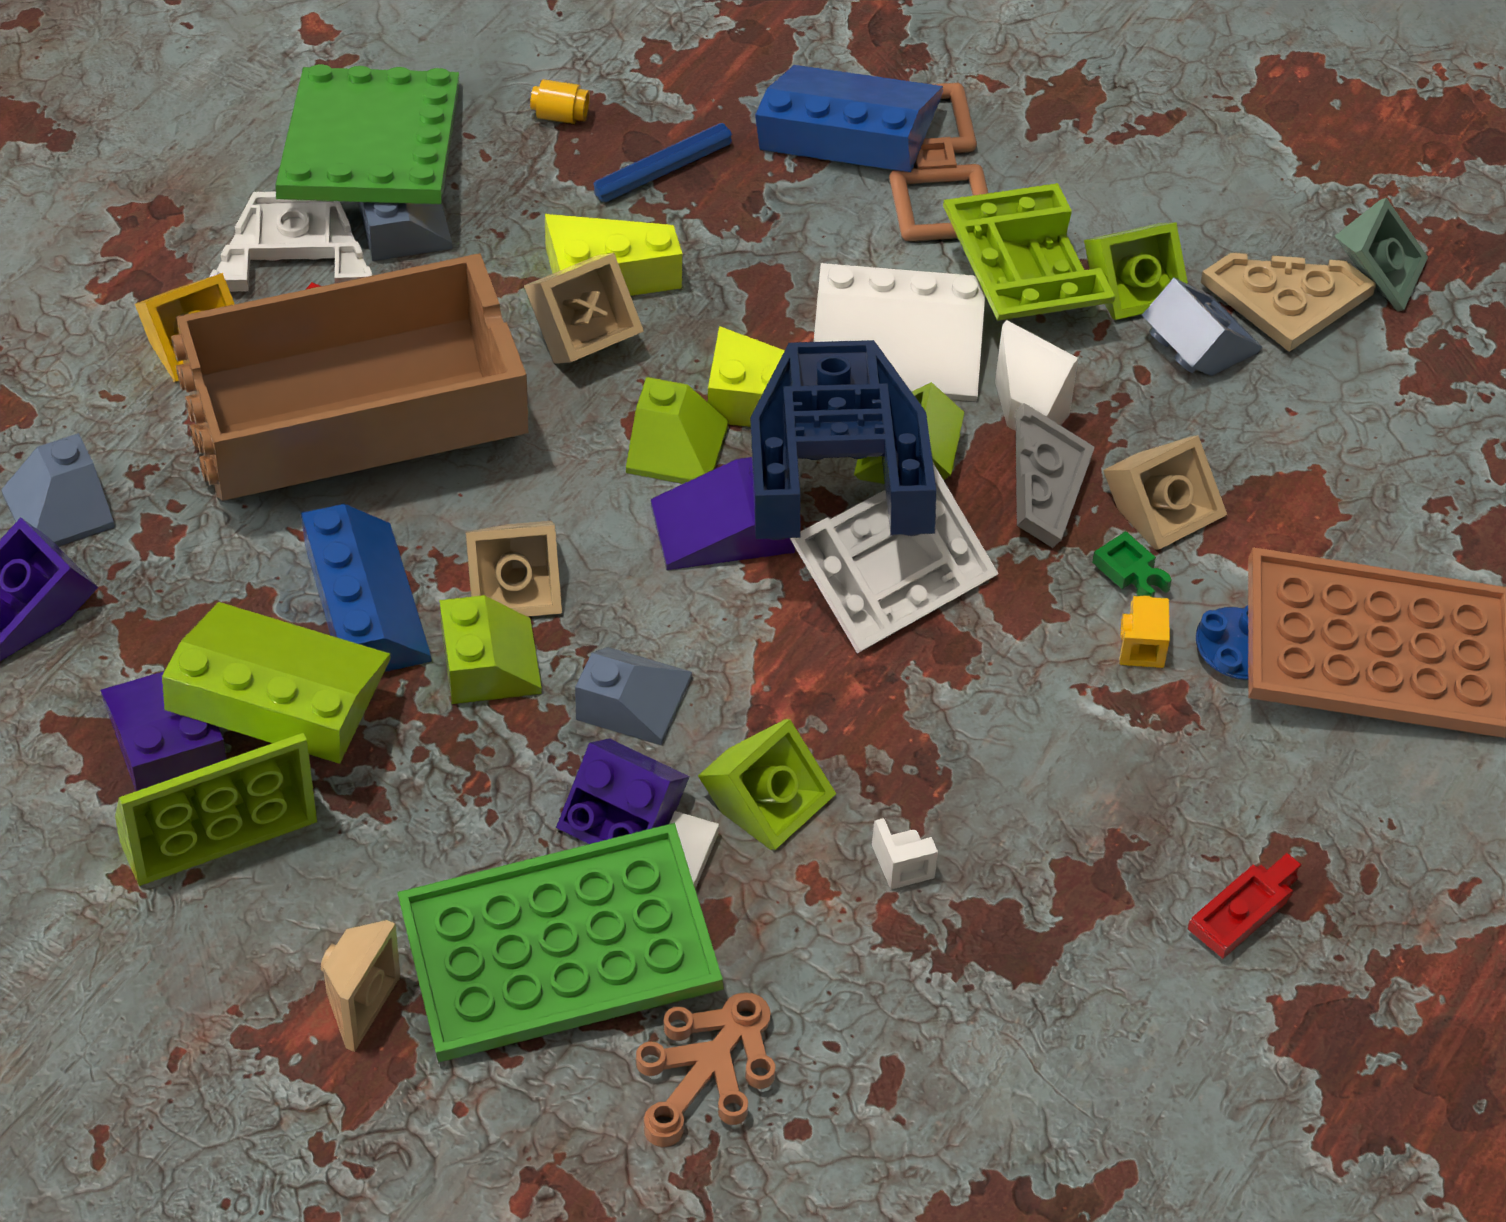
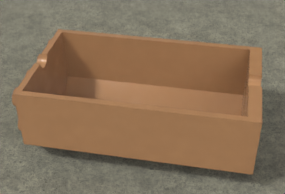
M481 253L176 317L179 334L173 335L171 338L177 362L183 360V364L176 365L181 390H186V393L189 392V396H185L190 421H195V424L190 425L191 437L195 450L204 453L203 456H199L204 482L208 481L209 485H214L216 495L222 501L529 433L527 374L508 324L503 322L500 303Z

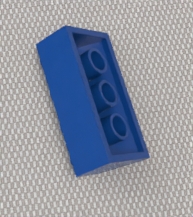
M346 504L301 513L305 548L330 635L390 653V661L384 672L432 662L430 650L391 524Z

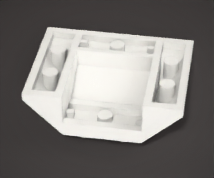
M934 463L936 483L935 534H919L917 536L890 535L886 491L884 490L832 519L827 517L800 532L801 538H790L857 653L999 574Z

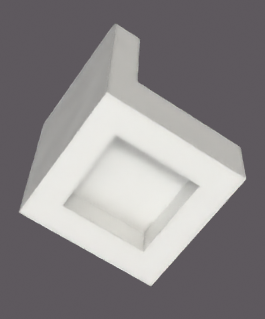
M884 818L874 820L872 847L890 890L935 878L938 850L932 837L921 840L916 830L891 835Z

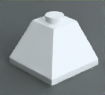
M1008 320L1002 325L995 385L1007 427L1016 431V410L1023 403L1061 425L1070 415L1079 358Z

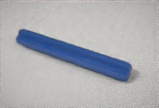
M724 123L712 126L594 182V194L601 202L606 203L730 145L732 133Z

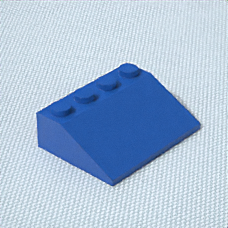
M793 65L766 89L757 109L755 118L760 150L911 172L942 97L943 86Z

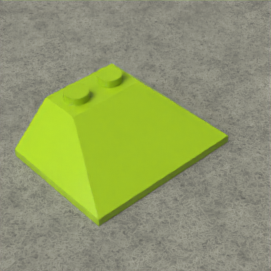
M1058 183L944 200L943 207L997 321L1114 303L1115 295L1102 269L1084 270L1067 236L1072 210Z

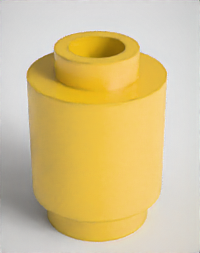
M542 79L540 86H534L532 89L530 109L536 110V117L538 119L575 124L577 120L585 121L587 118L590 91L581 89V86L578 84Z

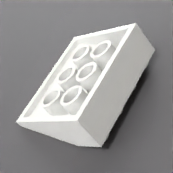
M821 263L814 342L874 340L911 392L932 382L951 400L977 402L985 293L977 277L974 275Z

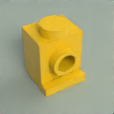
M1133 596L1130 614L1123 613L1121 618L1120 638L1123 642L1119 665L1164 668L1170 642L1169 598Z

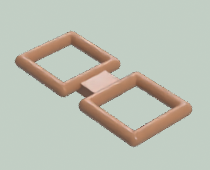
M960 83L932 84L943 86L941 99H951L959 137L925 138L912 171L892 170L889 175L900 232L905 241L958 238L951 223L915 225L907 184L969 180L972 195L988 193L984 171L979 164L957 165L954 153L972 152L977 147L965 90Z

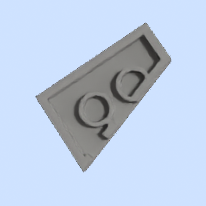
M1025 403L1016 410L1017 526L1053 548L1062 540L1095 447Z

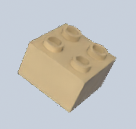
M614 253L594 256L524 285L554 364L573 362L644 332Z

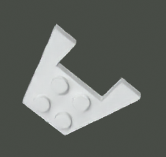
M276 191L252 193L235 226V235L230 245H225L221 253V262L217 270L213 269L210 277L223 273L230 292L248 291L250 260L277 261L280 259L318 260L322 258H335V283L372 276V272L363 259V252L359 243L353 237L350 223L340 201L276 199Z

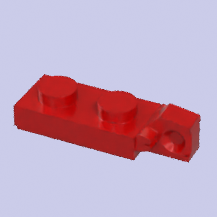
M1288 853L1268 870L1262 865L1256 867L1253 864L1189 920L1188 930L1224 959L1287 903V900L1293 893V890L1289 887L1298 879L1297 873L1301 864Z

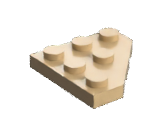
M1230 253L1202 272L1200 282L1289 352L1371 297L1376 286L1375 282L1347 261L1329 260L1328 265L1305 264V258L1272 256L1271 261L1248 260L1247 254Z

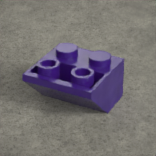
M610 738L590 742L556 828L588 844L668 825L674 812L677 810L690 776Z

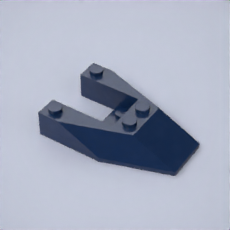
M874 340L788 343L750 417L755 538L772 540L801 538L798 459L821 460L824 458L846 457L864 459L882 456L890 535L917 536L919 534H935L936 483L927 414Z

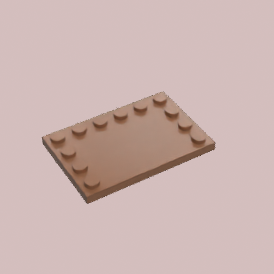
M1253 547L1248 558V698L1506 738V587Z

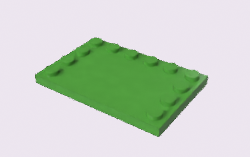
M322 64L303 67L276 180V199L441 204L459 92V72H449L443 68H434L428 71H412L404 67L379 70L370 69L366 66H354L347 69L331 68Z
M675 823L397 892L438 1063L724 990L722 975Z

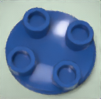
M1248 606L1245 608L1224 607L1206 611L1196 630V645L1201 656L1218 672L1242 680H1248Z

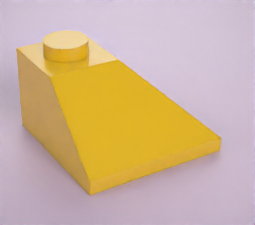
M223 273L170 290L135 304L148 340L174 382L179 381L176 365L183 364V360L178 362L176 360L171 336L179 334L176 317L234 305Z

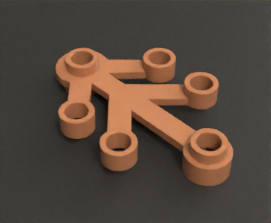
M748 992L738 993L731 996L725 1002L722 1009L693 1014L684 1007H673L664 1015V1032L668 1038L682 1041L687 1039L691 1033L713 1030L721 1031L713 1041L665 1049L659 1043L645 1042L638 1047L636 1051V1067L639 1072L646 1076L658 1075L665 1069L694 1065L666 1102H658L646 1111L644 1116V1134L650 1143L658 1147H669L676 1144L682 1138L684 1131L683 1114L713 1075H715L720 1097L718 1101V1115L720 1119L730 1125L740 1124L746 1119L748 1115V1099L745 1094L739 1091L730 1052L742 1040L748 1060L745 1078L750 1086L764 1089L774 1082L775 1063L766 1055L761 1033L767 1029L770 1022V1008L762 997ZM749 1011L754 1014L746 1017L740 1015L738 1012ZM675 1020H682L686 1025L677 1028L670 1023ZM647 1055H654L659 1060L654 1063H648L643 1058ZM761 1067L765 1068L768 1073L758 1076L752 1070ZM730 1103H736L741 1106V1109L731 1112L725 1106ZM669 1117L672 1120L668 1123H660L656 1118Z

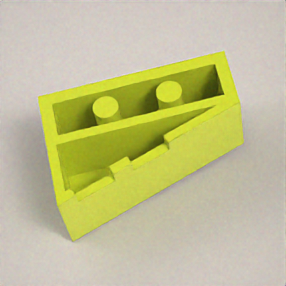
M545 214V246L552 274L594 256L614 253L630 296L682 288L683 254L674 225Z
M719 326L708 384L707 402L729 421L728 424L751 427L750 417L785 350Z

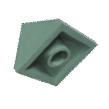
M1384 198L1366 210L1334 237L1355 266L1376 283L1375 288L1399 312L1405 309L1428 256L1388 199Z

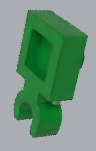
M1123 532L1094 551L1092 563L1121 589L1132 583L1137 588V596L1150 597L1155 595V590L1151 585L1159 587L1165 593L1170 591L1172 581L1170 575L1162 569L1154 568L1156 557L1128 532Z

